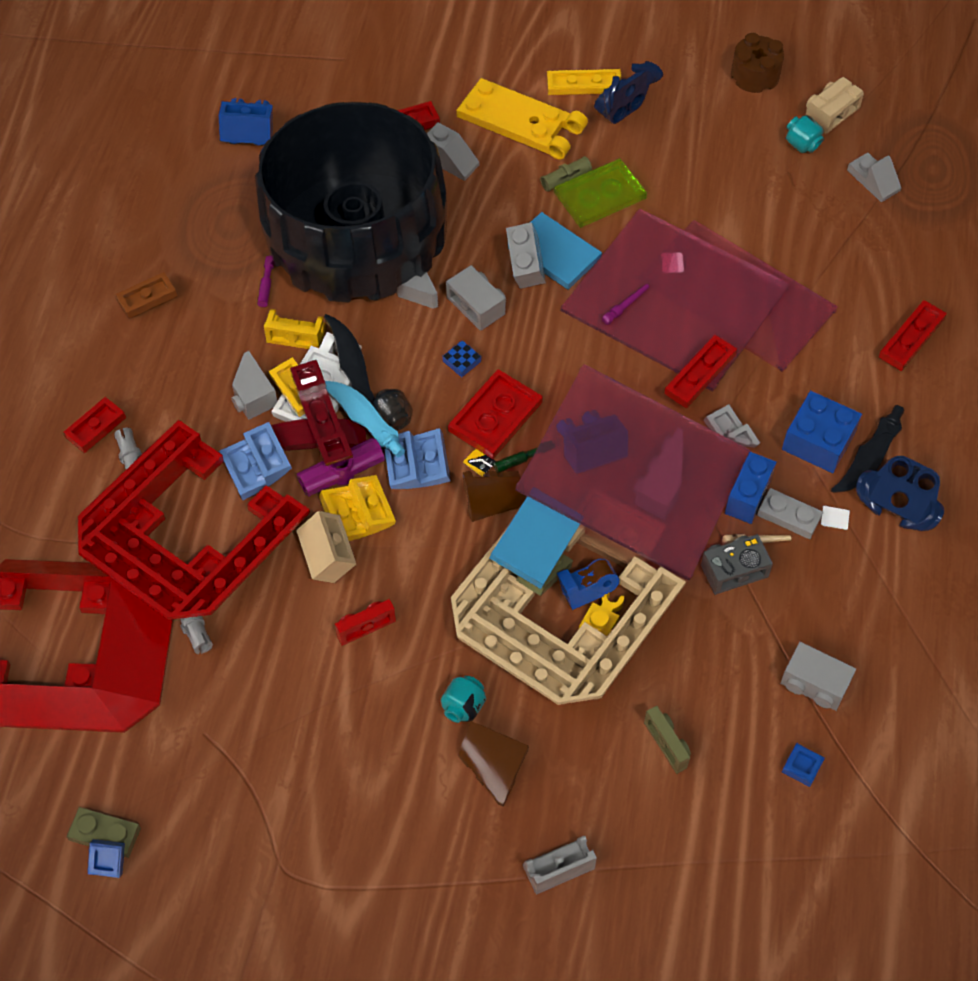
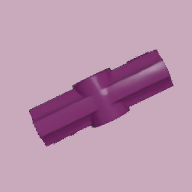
M371 438L350 448L353 458L325 466L322 461L297 473V479L305 495L309 497L335 484L346 485L350 479L354 478V475L385 461L378 441Z

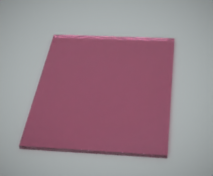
M639 209L561 306L560 311L676 373H679L716 334L736 347L737 354L706 387L713 392L782 295L788 290L790 283ZM645 284H649L650 287L623 310V313L618 318H614L612 323L606 325L602 321L603 315L609 312L615 305H619Z
M583 364L522 478L516 484L515 490L689 581L693 577L698 561L751 450Z

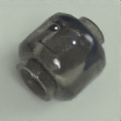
M384 389L376 395L372 406L389 426L398 431L410 423L413 408L401 390Z

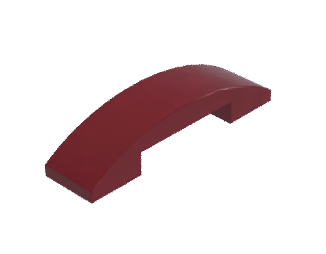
M317 359L291 367L290 372L304 414L325 466L353 458L346 435L342 431L326 389V383Z
M338 418L350 448L366 441L364 426L349 419ZM307 419L271 425L283 451L317 448Z

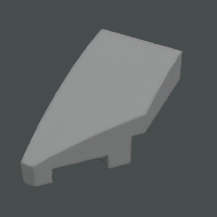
M729 404L706 416L704 419L705 424L721 443L752 448L760 444L749 425H742Z

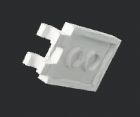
M327 332L320 347L317 348L311 345L300 364L317 359L325 381H334L347 386L351 384L346 374L340 368L339 357L334 355L337 352L334 336ZM283 394L272 410L273 417L285 422L306 419L305 414L300 417L296 414ZM329 394L336 413L340 404Z

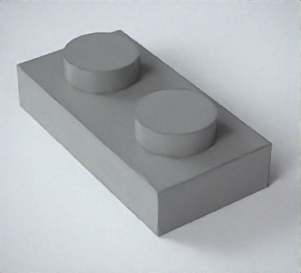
M770 488L758 510L757 516L811 539L823 511Z

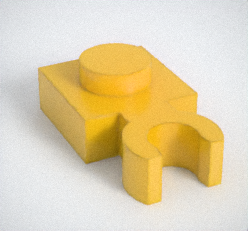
M610 593L601 597V606L593 602L579 628L586 622L608 636L619 621L620 615L616 614V612L622 609L624 596L621 595L617 602H610L608 600Z

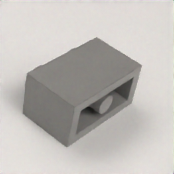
M533 223L506 228L513 277L519 288L546 283L539 237Z
M472 265L446 281L447 299L480 331L505 315L506 297L500 289L493 287L485 274L478 272Z
M799 642L780 684L786 686L794 694H803L813 699L817 705L823 708H831L837 711L856 668Z

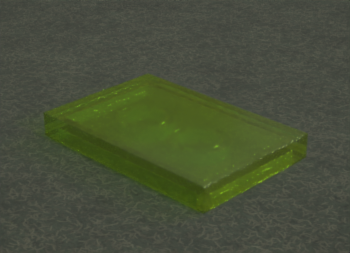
M620 158L554 187L555 195L580 228L642 201L647 197L646 190Z

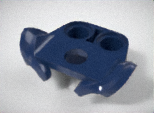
M645 61L643 64L634 63L631 70L635 74L628 79L620 80L619 76H613L611 86L604 89V92L599 95L595 101L594 109L613 124L620 122L642 105L649 85L663 77V72L659 66L649 61Z
M895 456L879 471L867 470L858 479L856 491L860 500L878 516L882 513L881 508L905 519L899 524L902 528L929 531L939 524L944 515V506L937 500L940 487L939 475L934 470L908 457ZM896 466H902L907 470V474L903 477H897L891 470ZM921 479H929L934 484V487L930 490H924L919 487L918 482ZM901 492L908 497V504L905 507L897 508L892 504L891 497L895 493Z

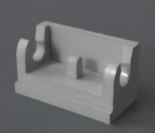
M583 835L577 838L576 841L533 860L530 858L524 861L523 868L536 895L595 869L597 857L593 850L589 851L586 844V836Z

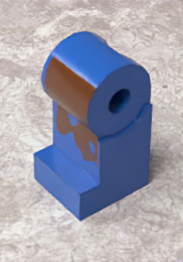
M597 559L591 562L588 567L571 574L568 569L557 573L562 592L572 610L603 597L605 594L615 590L619 584V577L606 559Z

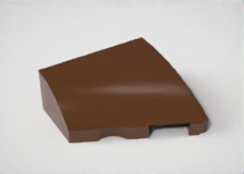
M471 471L463 472V488L467 495L468 513L472 522L521 507L526 499L518 471H506L503 473L487 471L484 477H473Z
M471 721L458 756L467 767L472 769L482 786L485 785L493 794L498 805L504 807L515 784L516 775L529 750V746Z

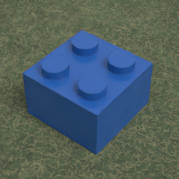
M810 390L787 430L782 450L828 472L834 473L856 433L862 413Z

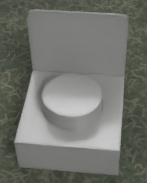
M866 153L849 163L847 171L880 202L901 191V185L889 155L877 161L869 153Z

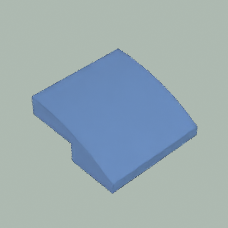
M269 422L243 433L244 440L219 451L223 455L224 463L242 500L260 492L266 485L270 486L292 469Z
M440 428L415 436L410 431L400 433L398 442L405 449V453L401 457L397 458L390 449L384 447L391 489L420 488L451 481L444 437Z

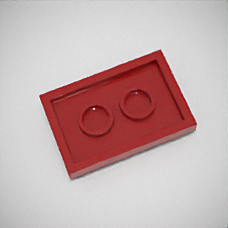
M497 369L448 424V431L491 459H494L543 403V396Z

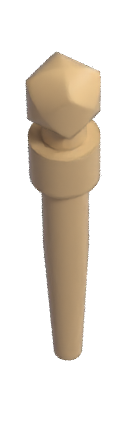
M736 534L735 537L733 535H724L722 544L732 543L735 539L746 535ZM759 535L762 543L791 541V535Z

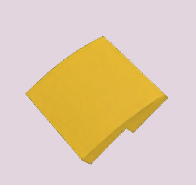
M377 475L350 479L348 486L321 490L319 499L324 511L340 515L349 541L380 532L396 523Z

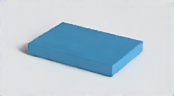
M543 212L531 221L539 237L544 274L567 290L602 258L601 251Z
M532 488L492 551L489 559L541 589L584 517Z

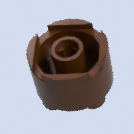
M748 33L736 45L731 76L736 80V85L752 93H760L763 89L769 87L770 90L773 89L779 82L784 60L783 43L769 37L759 36L756 33Z

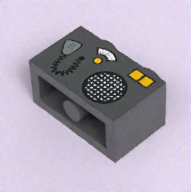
M758 534L751 537L741 536L732 543L723 546L720 544L713 545L704 551L701 567L714 595L768 578L773 565Z

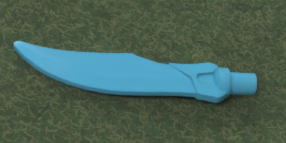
M325 381L328 393L340 404L351 421L367 428L379 445L390 449L397 458L405 453V449L398 442V431L383 420L372 404L361 393L345 384Z

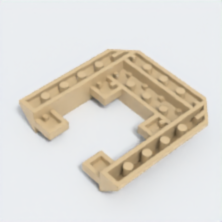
M580 524L565 549L567 552L571 550L585 532L586 525ZM503 532L451 596L457 638L557 705L602 698L680 593L686 581L661 566L656 570L634 556L619 576V584L638 597L618 624L606 636L584 622L570 642L566 644L520 614L535 596V592L516 581L518 575L489 559L492 551L503 536Z

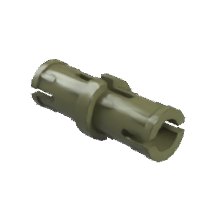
M583 156L581 159L568 165L566 163L560 165L559 169L540 177L542 187L545 191L549 192L551 189L564 183H572L574 178L592 171L591 162L587 157Z

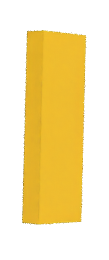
M621 70L547 71L548 95L602 94L604 89L611 86L613 76H619L621 80Z

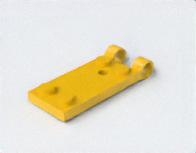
M480 78L457 109L458 118L547 153L558 160L563 159L571 147L567 139L562 136H556L561 128L578 135L582 133L588 124L587 117L580 111L568 113L483 78Z

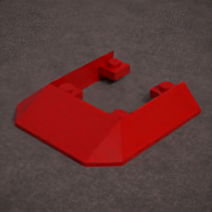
M178 420L78 515V553L167 620L212 615L310 513V509L287 494L283 497L266 485L247 504L248 511L260 518L261 521L226 557L207 544L189 564L183 562L148 537L165 520L164 513L154 507L152 503L187 469L206 480L224 462L222 454L201 441L198 432Z
M5 559L0 564V610H22L26 590L37 589L82 591L79 607L81 613L105 614L96 664L69 663L64 687L7 684L11 665L8 660H0V727L125 733L160 706L174 619L167 620L91 563Z

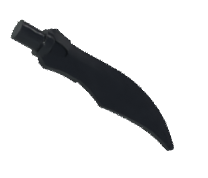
M325 314L324 319L328 323L335 339L340 368L348 377L351 388L361 393L373 406L375 397L370 389L364 357L357 340L342 322Z
M895 405L889 415L879 420L877 430L872 439L859 447L848 472L831 489V492L838 493L855 489L858 479L863 472L867 470L876 471L893 438L902 430L900 418L905 411L903 407Z

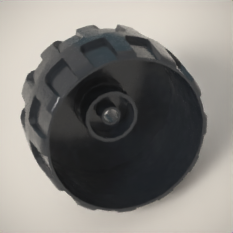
M332 103L290 119L263 146L259 154V171L255 175L261 227L275 266H282L291 277L292 285L303 292L311 289L323 293L329 301L349 303L352 297L365 296L370 300H379L397 293V287L414 276L422 277L426 272L430 271L432 268V258L441 253L446 240L447 195L438 148L428 137L423 125L413 117L378 103Z

